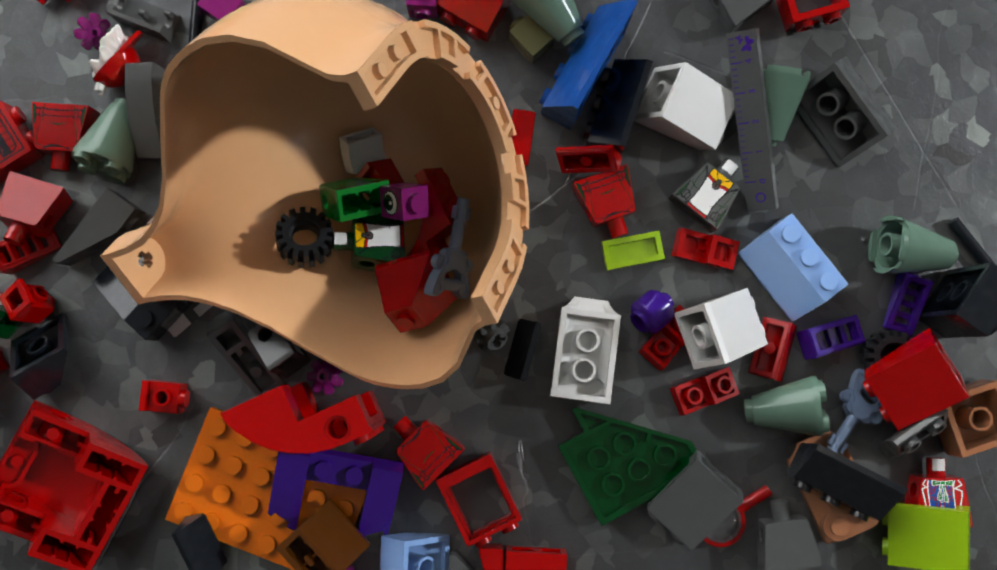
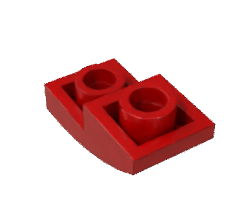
M678 305L674 310L678 312L684 310V308ZM675 316L658 333L652 334L638 351L659 371L665 369L680 348L685 345Z
M730 367L710 372L669 388L680 416H685L709 405H716L740 395Z

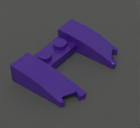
M325 450L310 454L279 451L268 514L272 516L276 513L288 521L287 527L295 531L297 529L306 480L366 490L358 530L365 538L366 535L383 531L384 535H387L391 526L403 476V463L335 450Z

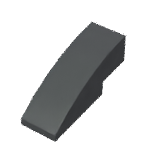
M153 62L125 63V94L128 121L137 158L141 160L161 159L160 90L165 69Z

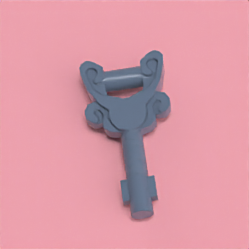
M457 197V203L453 205L451 218H454L449 247L442 248L438 254L432 256L431 266L433 270L425 284V295L438 296L444 290L451 291L459 299L465 300L469 297L468 273L472 270L473 263L470 259H467L468 255L465 251L461 250L466 221H469L471 208H469L470 199ZM449 271L454 272V278H446L445 275Z
M861 368L854 370L848 384V389L841 391L839 394L840 400L845 402L843 410L846 419L836 434L831 433L825 442L828 445V449L838 454H843L847 448L846 440L857 423H870L872 425L882 421V414L879 410V407L882 405L876 396L871 398L864 388L862 382L865 381V370ZM860 391L874 402L873 405L863 399Z

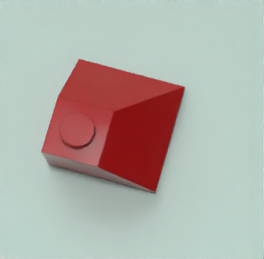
M431 250L375 266V274L384 313L400 333L427 327L457 299L451 291L444 290L438 296L424 294L425 284L433 270L431 258L434 254Z

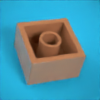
M980 379L965 384L970 398L946 408L948 410L947 426L939 433L947 455L964 458L997 447V380Z

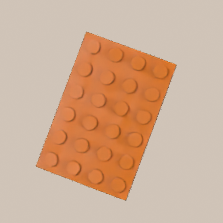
M210 407L165 520L179 525L186 516L203 513L206 515L218 541L294 570L276 549L294 530L287 527L288 521L276 513L272 516L268 514L279 451L270 450L249 441L223 421L220 414L224 412L223 410ZM306 480L297 528L330 499L356 526L363 508L366 490Z

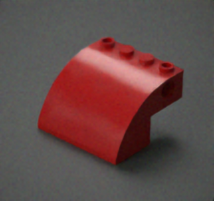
M307 381L300 382L292 387H289L288 384L280 385L220 413L224 422L249 441L270 450L300 454L330 450L352 440L354 445L357 446L384 431L383 424L388 422L372 390L361 395H354L320 411Z
M34 400L0 460V530L29 540L28 556L68 570H92L144 476L148 464L131 448L108 433L77 417Z

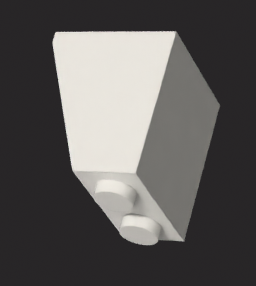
M687 62L656 67L653 69L644 89L634 121L697 150H716L723 140L724 130L729 119L735 113L733 92Z
M748 288L674 313L694 370L727 364L768 345L765 329L760 323L754 299L750 295Z

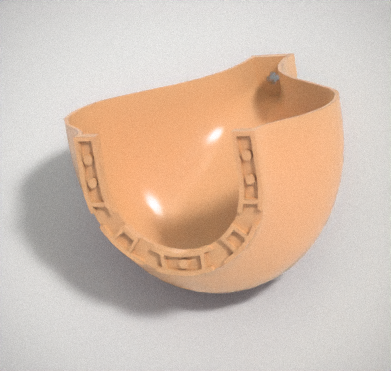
M256 0L225 15L205 29L178 52L168 64L161 81L160 90L162 182L158 209L151 224L119 236L100 257L137 304L163 300H188L212 305L243 316L272 330L311 354L360 380L394 389H424L444 382L459 369L477 330L485 325L498 324L519 278L527 246L524 243L522 244L523 231L529 229V193L523 155H516L511 136H515L517 133L509 110L494 79L481 60L475 62L470 56V46L448 27L427 19L408 21L392 9L370 0ZM370 127H374L382 133L386 159H392L404 182L418 184L414 175L421 169L442 167L450 179V184L456 196L470 199L469 208H471L469 222L465 225L461 250L467 253V259H470L473 263V268L468 273L469 297L465 300L457 298L427 327L403 333L398 331L384 313L375 272L353 268L351 265V251H333L331 249L330 256H324L325 261L319 264L316 260L315 267L310 268L308 262L304 263V268H298L297 261L292 266L288 264V258L283 260L276 246V224L278 221L281 222V216L284 213L290 217L289 210L293 208L296 213H300V207H305L306 212H310L312 207L316 209V215L318 216L320 212H323L319 186L325 183L357 177L359 173L351 174L345 171L339 137ZM363 193L364 198L369 200L370 198L367 194ZM329 218L333 232H351L352 220L337 222ZM422 218L404 221L405 257L412 250L418 239ZM300 230L294 233L292 239L296 244L310 245L316 241L317 235L310 230ZM451 235L445 238V241L448 246ZM140 255H142L144 258V261H142L143 266H141L138 262V260H141V258L138 257ZM453 271L447 273L450 278H454Z

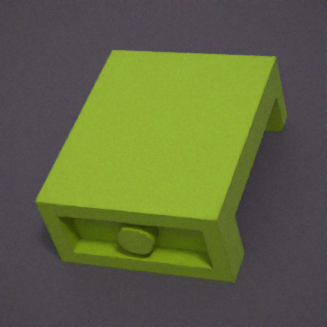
M897 503L882 519V524L888 526V537H883L882 555L888 556V565L922 570H970V506L957 505L956 508Z

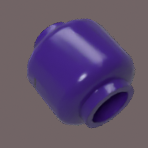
M657 290L647 291L631 305V322L640 332L658 333L675 316L672 298L667 293H661Z

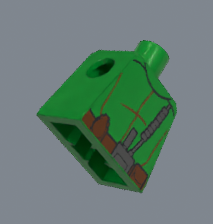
M356 177L321 184L319 190L322 211L326 217L337 222L380 214V186L389 185V180ZM363 193L370 194V199L366 200Z

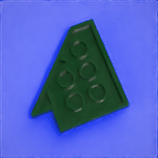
M577 407L571 410L583 431L557 445L601 526L654 498L689 464V457L697 451L690 440Z

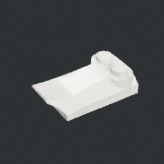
M574 296L567 305L561 307L551 380V397L608 405L611 403L621 315H618L612 309L609 301Z

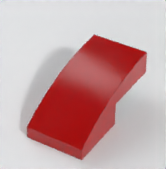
M680 227L676 231L671 256L712 267L733 270L740 242L715 234L707 235Z

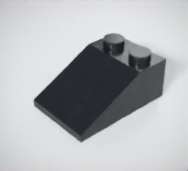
M140 255L138 257L141 258V260H138V262L141 266H143L142 261H144V258L142 255ZM108 266L93 281L94 285L121 318L145 340L158 341L193 303V301L163 300L137 304Z

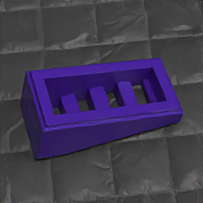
M913 273L897 274L882 327L909 334L908 336L912 337L934 281ZM909 283L916 284V290L908 288ZM904 295L914 296L913 302L903 299ZM900 305L911 308L910 313L899 310ZM895 317L908 319L907 324L894 321Z
M857 314L796 333L805 360L818 358L866 343ZM844 324H846L848 327L852 339L851 341H848L843 326ZM834 327H835V330H836V333H837V336H838V339H839L840 344H838V342H837V339H836V336H835V333H834V330H833ZM821 331L824 332V335H825V338H826V341H827V344H828V347H827V348H826V345H825V342H824V339H823V336H822Z

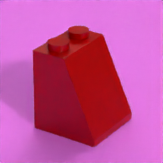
M438 0L437 10L440 19L450 26L456 24L465 29L464 32L472 39L477 41L482 39L488 42L512 0Z
M931 328L918 334L866 368L865 381L862 382L871 398L876 396L882 406L879 407V410L887 423L893 422L898 431L970 398L962 376Z

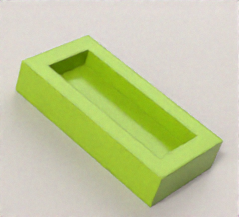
M659 230L601 242L606 271L665 259Z

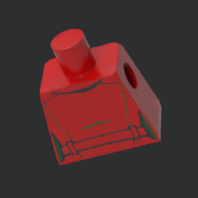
M32 102L33 134L36 150L52 155L51 170L70 172L72 150L100 116V112L88 105Z
M627 164L620 166L619 171L602 172L573 183L572 190L594 228L607 224L612 239L629 234L624 218L632 215L636 210Z
M405 415L393 427L405 440L395 451L423 491L465 450V446L429 419H426L417 427Z

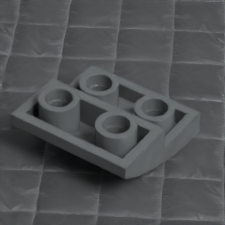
M944 409L901 429L881 444L880 452L887 459L894 455L899 457L904 453L910 454L921 445V440L926 439L930 435L932 437L936 436L946 428L948 410Z

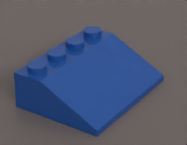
M623 0L598 6L594 15L588 13L581 27L585 30V33L581 36L580 40L577 39L571 43L567 51L571 55L566 65L562 62L560 63L553 76L557 80L552 90L548 87L546 88L539 101L543 105L541 115L569 130L573 128L625 35L638 1Z

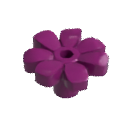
M89 13V20L81 16L77 20L80 28L73 31L74 37L79 40L83 39L81 46L86 50H91L94 47L99 51L100 39L108 33L106 30L111 27L110 22L105 18L101 19V16L97 13Z
M315 360L311 363L314 371L307 372L306 379L314 381L311 386L314 392L318 393L323 388L324 393L329 395L334 393V386L341 387L343 385L344 379L338 376L343 373L342 370L326 361H323V364L320 360Z

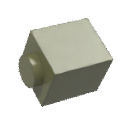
M528 15L525 17L519 16L509 27L511 29L509 31V41L532 65L553 46L554 38Z

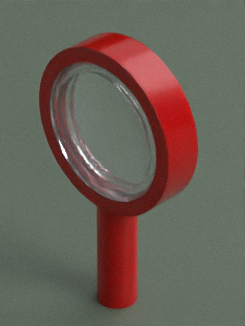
M764 485L743 498L744 502L716 527L704 541L715 547H727L736 543L745 531L746 517L744 512L773 495L768 486Z

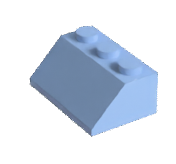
M793 213L778 220L737 252L738 256L791 322L824 304L848 285L844 277Z
M404 532L382 535L380 570H449L450 534Z

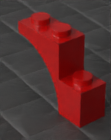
M442 167L421 169L414 175L418 184L428 185L429 217L422 218L418 239L407 256L431 250L433 254H438L442 248L449 247L445 238L451 235L454 218H451L453 205L457 203V196L450 184L448 175L443 171Z

